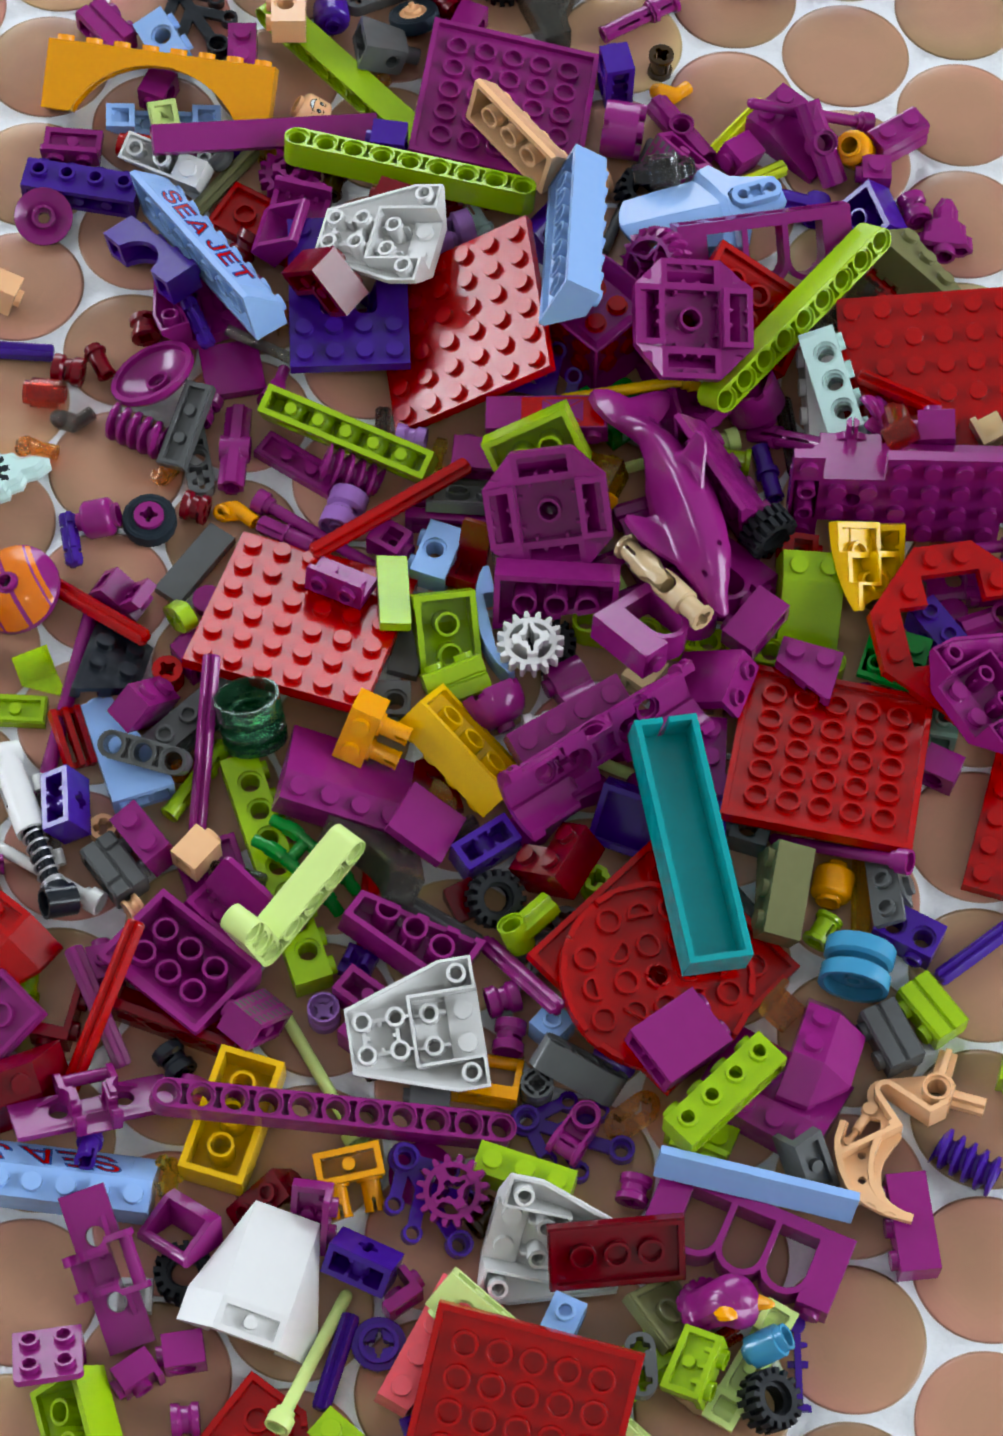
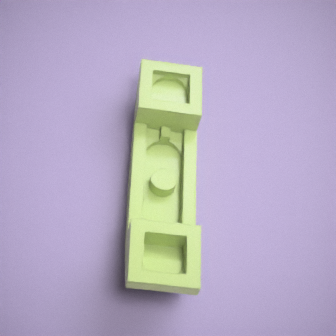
M769 1297L775 1302V1307L761 1310L749 1335L773 1323L776 1325L784 1323L791 1331L799 1317V1313ZM740 1348L721 1383L718 1384L712 1402L707 1403L701 1416L732 1433L741 1419L740 1414L744 1413L743 1408L738 1409L737 1402L742 1401V1398L737 1397V1390L742 1389L739 1386L740 1382L745 1380V1376L768 1367L771 1368L773 1363L760 1369L755 1368L753 1365H748L742 1356Z

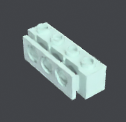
M833 324L798 335L827 432L837 433L846 431V421L852 417V426L854 418H857L860 421L858 431L870 434L871 432L864 427L865 422L869 419L868 415L862 417L859 406L864 405L859 400L861 397L859 387L853 389L850 378L855 377L850 359L844 361L841 353L842 350L847 349L842 332L835 333ZM825 356H834L830 362H821ZM835 383L843 384L838 390H830V387ZM843 411L852 412L848 418H838L839 414Z

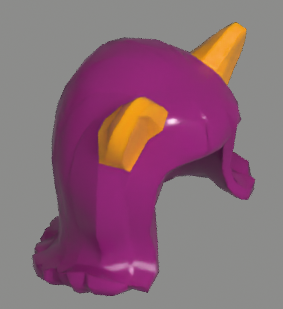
M728 1273L714 1279L711 1277L706 1279L704 1276H701L697 1282L692 1279L683 1286L676 1299L677 1310L681 1313L682 1323L706 1331L723 1326L737 1330L747 1329L756 1323L759 1311L775 1307V1302L759 1294L748 1278L734 1273Z

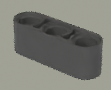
M117 730L104 731L98 739L97 747L99 752L109 759L173 776L186 775L193 766L191 754L180 747ZM118 736L121 740V748L117 753L112 754L108 744L113 737ZM148 744L151 747L152 755L148 761L142 762L139 758V750L143 745ZM174 753H179L183 759L181 767L177 770H172L169 765V759Z
M546 1032L529 1060V1063L542 1074L606 1107L613 1105L628 1081V1076L621 1070L615 1071L612 1064L550 1032Z

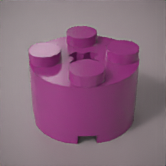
M607 99L599 155L639 162L641 145L638 144L643 142L644 122L648 105Z
M773 370L728 415L729 421L733 427H737L738 431L758 427L770 428L776 424L777 416L785 406V396Z

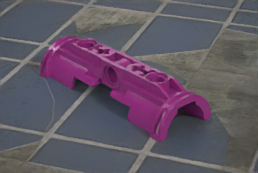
M686 658L680 660L677 664L670 666L667 674L657 681L643 687L605 712L592 717L570 731L568 735L527 759L519 766L511 765L506 770L498 773L497 782L501 796L514 820L534 842L547 835L545 829L582 807L574 796L602 779L598 766L620 752L627 763L632 761L627 735L634 720L662 717L664 723L658 736H661V731L668 716L697 713L701 734L706 735L715 729L713 719L704 713L689 693L684 677L695 670L692 660ZM649 699L650 706L648 710L640 714L639 706L641 702ZM546 763V773L542 777L536 778V769Z

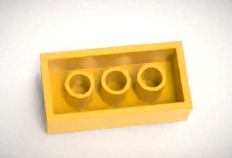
M221 1044L208 1081L282 1089L287 1077L286 1066L283 1061ZM202 1096L199 1106L208 1104L204 1096ZM234 1098L225 1100L226 1105L230 1109L236 1110L241 1108L238 1100ZM266 1101L259 1103V1107L263 1112L272 1113L275 1111L271 1103ZM194 1120L177 1164L180 1179L241 1196L247 1190L269 1127Z

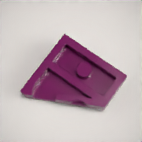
M783 636L774 667L785 676L791 677L795 684L803 690L809 688L820 697L819 702L828 707L844 652Z

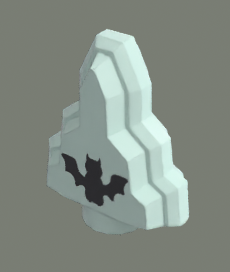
M0 453V504L11 501L12 495L24 491L27 483L40 480L52 471L49 458L34 455L20 458L14 453Z

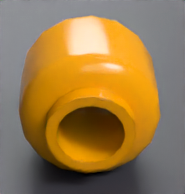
M848 130L838 137L837 150L842 165L852 171H855L856 165L861 166L862 156L876 153L873 141L864 132Z
M832 859L829 862L819 864L814 871L810 893L819 906L831 910L839 909L851 900L856 881L855 874L841 860Z

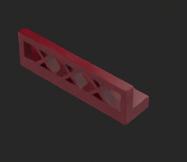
M124 986L120 997L116 998L111 1011L115 1021L168 1040L178 1038L183 1045L216 1057L221 1044L241 1049L239 1045L216 1028L220 1020H217L195 1036L140 991Z

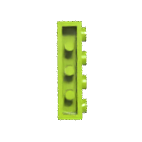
M759 1030L751 1038L748 1035L743 1037L734 1047L735 1053L728 1059L724 1057L719 1059L711 1068L710 1072L712 1074L704 1081L701 1079L695 1081L687 1090L688 1096L680 1103L674 1101L663 1112L662 1130L682 1150L696 1153L785 1070L787 1057Z

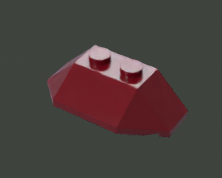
M59 1039L0 1059V1134L13 1129L6 1105L56 1095L52 1074L60 1073L63 1076L68 1068Z

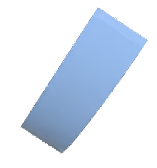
M106 103V130L116 134L127 133L130 130L150 136L149 127L151 125L148 111H136L135 103ZM192 105V112L178 111L180 123L221 121V105Z
M489 565L481 569L475 591L481 650L488 665L501 681L508 678L513 680L515 678V671H508L509 662H500L501 653H497L487 608L493 607L494 584Z

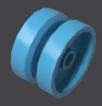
M856 930L834 931L827 936L823 953L826 960L821 963L817 982L823 990L844 1000L859 1003L880 1002L886 999L889 993L891 983L889 973L893 971L897 950L886 939L871 933Z

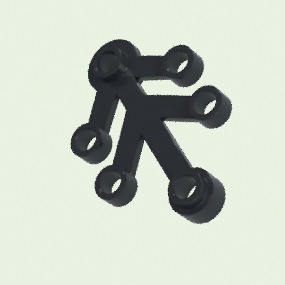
M168 0L164 9L167 15L171 12L175 15L179 4L184 9L180 22L181 27L177 30L180 36L185 33L188 37L191 26L194 24L206 41L207 53L216 54L215 59H224L227 56L228 38L222 34H215L205 19L221 22L223 28L228 29V23H238L237 13L233 10H220L225 5L224 0L218 2L198 0L208 2L209 8L195 5L192 0Z

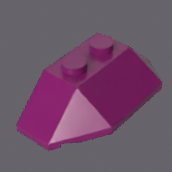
M810 997L808 998L775 1099L807 1111L815 1107L816 1104L828 1101L849 1091L866 1037L840 1009Z

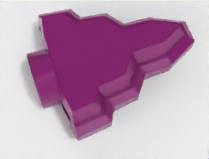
M941 198L933 209L932 219L926 221L923 231L917 234L924 246L936 255L937 261L940 264H948L954 261L955 258H964L972 254L973 244L972 238L966 235L965 225L958 221V210L952 199Z

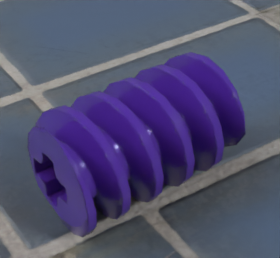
M951 1128L942 1136L927 1163L937 1157V1169L941 1170L949 1164V1176L952 1177L961 1171L960 1182L964 1184L970 1178H973L972 1189L976 1191L982 1185H985L983 1196L987 1197L1003 1170L1000 1168L1002 1157L998 1156L990 1162V1150L986 1149L978 1155V1143L974 1142L966 1148L967 1137L963 1135L957 1141H954L955 1130Z

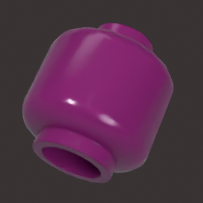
M108 497L84 501L79 507V513L75 514V524L78 531H83L85 536L91 540L112 536L117 533L119 526L123 524L122 512L117 502L113 503Z

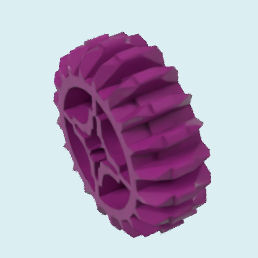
M654 225L639 229L638 234L630 235L631 243L624 244L626 254H622L620 257L624 260L622 267L638 280L661 257L688 259L693 253L686 250L688 242L681 239L682 234L673 231L669 227Z

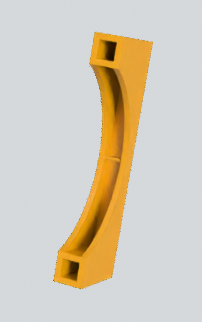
M58 33V38L49 37L41 107L75 113L81 102L95 88L107 80L129 71L154 68L176 71L205 84L223 102L233 120L273 118L279 69L272 67V62L255 59V64L244 63V58L227 56L225 61L215 59L216 54L199 52L198 57L187 56L188 51L171 48L170 53L159 52L158 46L142 45V49L131 48V43L114 41V46L104 45L103 39L86 37V42L75 41L74 35Z

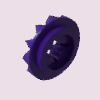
M385 1317L367 1319L356 1328L351 1343L354 1359L364 1369H369L376 1373L390 1370L406 1342V1337L402 1328L391 1319ZM378 1332H381L383 1343L389 1344L388 1348H383L380 1358H377L375 1348L369 1347V1343H375Z

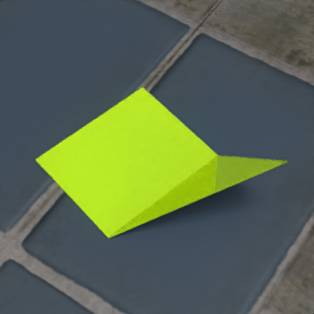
M47 644L11 658L23 687L61 695L63 685L55 669Z

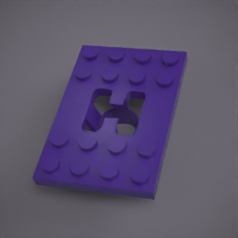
M306 218L298 246L288 255V265L302 250L314 249L316 247L324 218ZM287 219L288 235L293 219ZM376 280L370 294L368 293L360 301L361 304L367 307V312L360 313L355 307L347 316L330 317L314 295L298 296L289 285L291 374L410 370L408 284H388Z

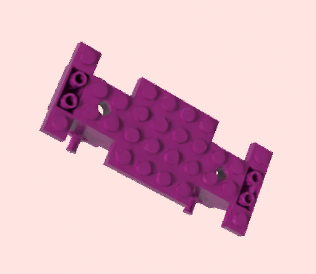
M851 417L846 421V431L820 433L819 443L812 449L794 448L786 498V510L796 520L797 527L795 532L815 535L817 519L860 520L880 523H905V541L949 543L969 540L975 543L997 541L1000 523H1003V444L1002 446L882 443L881 434L859 432L860 421L854 418L852 426Z

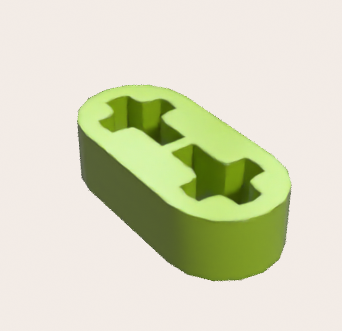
M176 599L162 607L166 619L173 629L178 632L186 633L199 624L196 614L186 601Z

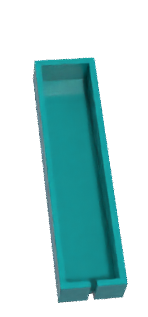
M697 713L668 716L661 731V736H658L664 723L662 717L634 720L627 738L681 975L685 977L746 968L754 952Z

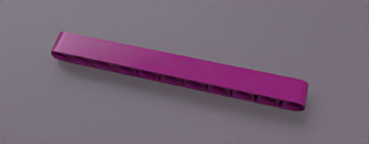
M163 1077L157 1080L148 1099L151 1110L155 1114L165 1117L479 1149L482 1140L506 1147L517 1130L514 1118L503 1112L174 1077ZM167 1091L172 1094L174 1100L167 1103L163 1102L158 1098L157 1093ZM196 1094L202 1095L206 1098L208 1104L198 1106L193 1103L191 1096ZM234 1098L240 1102L241 1108L236 1110L230 1109L226 1105L225 1100ZM269 1102L273 1105L275 1111L265 1113L260 1109L259 1103ZM292 1106H303L306 1108L308 1115L304 1117L296 1115ZM336 1109L340 1113L341 1119H330L326 1114V1110ZM359 1113H370L374 1118V1123L368 1124L363 1122ZM393 1116H402L406 1120L407 1126H397L393 1121ZM433 1119L437 1121L440 1125V1130H431L427 1126L426 1120ZM459 1123H468L473 1129V1134L462 1132L459 1128ZM492 1126L501 1127L505 1131L506 1137H497L492 1131Z

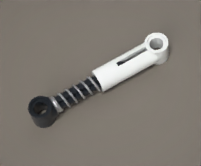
M18 740L0 742V795L18 840L23 841V844L27 846L26 853L31 856L30 862L34 865L33 871L38 874L37 881L41 883L38 891L40 912L45 920L78 914L81 907L78 889L73 882L68 883L63 878V874L58 872L60 866L54 862L56 856L51 855L52 847L47 844L49 838L44 836L46 832L42 830V811L24 768L22 747Z

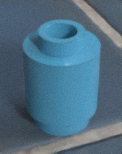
M773 1323L743 1338V1346H741V1353L748 1365H753L755 1368L760 1369L788 1356L789 1351L795 1348V1342L791 1331L784 1323L779 1325Z

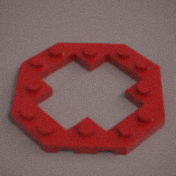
M972 540L913 547L866 617L881 676L891 683L893 681L897 682L909 691L908 694L928 708L932 706L945 715L944 719L953 725L954 723L931 693L930 665L914 667L900 613L925 610L928 602L922 580L975 573L982 602L1003 599V562Z

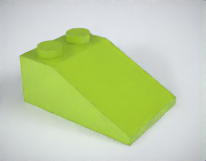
M783 549L776 558V573L778 574L776 596L790 605L788 619L775 633V639L782 640L783 636H787L822 647L837 649L844 591L836 572L832 552Z
M462 588L410 594L411 621L420 675L426 673L425 666L442 661L443 666L455 662L454 655L467 650H471L472 655L480 653L482 656L475 589Z

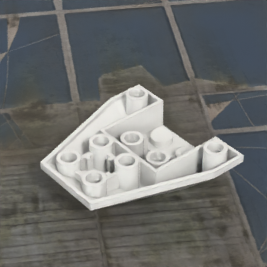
M414 184L327 208L315 248L335 246L345 255L347 264L354 272L388 284H417L431 279L434 276L447 232L445 187L443 184Z
M470 955L436 960L343 1009L354 1076L458 1093L492 1087Z
M510 1173L497 1191L481 1247L477 1285L500 1304L517 1305L551 1301L555 1292H550L546 1224L612 1219V1217L545 1179ZM618 1286L560 1292L574 1298L616 1294Z
M256 1200L189 1284L176 1320L207 1331L211 1328L274 1351L273 1355L302 1365L318 1334L320 1223Z

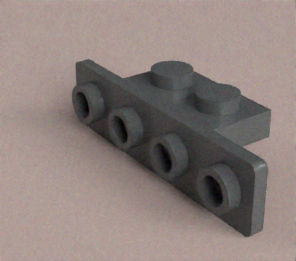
M865 862L874 926L877 929L905 922L906 913L904 905L913 908L912 895L916 893L911 876L897 874L888 865Z

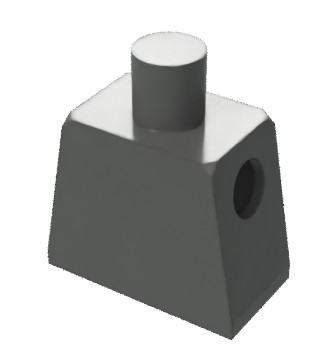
M361 16L352 38L358 69L398 75L401 73L405 63L412 65L419 63L421 49L408 46L405 31L367 16Z

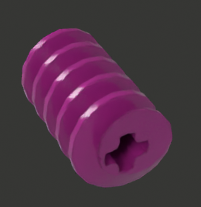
M115 403L106 420V437L112 441L116 440L120 445H127L131 450L137 449L140 454H148L151 459H157L169 427L163 431V421H158L153 427L154 419L151 416H148L142 422L143 413L140 411L132 418L133 410L131 407L125 408L122 412V403Z
M331 443L320 463L319 480L322 481L327 475H331V486L338 480H341L342 483L360 488L369 498L374 496L383 482L386 469H382L377 474L378 467L375 463H372L366 469L367 461L364 458H361L355 464L356 456L354 453H350L344 459V448H339L333 453L334 445Z

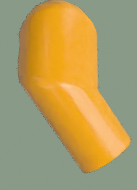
M684 81L676 87L655 83L649 90L652 98L659 94L662 96L666 95L674 105L693 92L692 85L688 81Z
M239 501L223 502L217 504L213 509V515L218 521L232 522L240 520L250 529L257 525L260 518Z

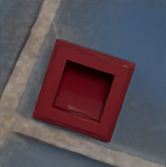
M467 877L443 890L444 903L453 918L461 923L472 919L467 914L470 912L469 907H464V902L467 901V897H464V892L469 890L467 885L472 881L471 877Z

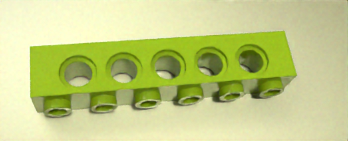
M269 383L257 409L260 416L266 421L326 446L333 443V449L344 448L345 454L354 453L357 459L364 458L369 464L375 463L377 467L386 469L388 472L415 483L432 475L439 461L432 450Z

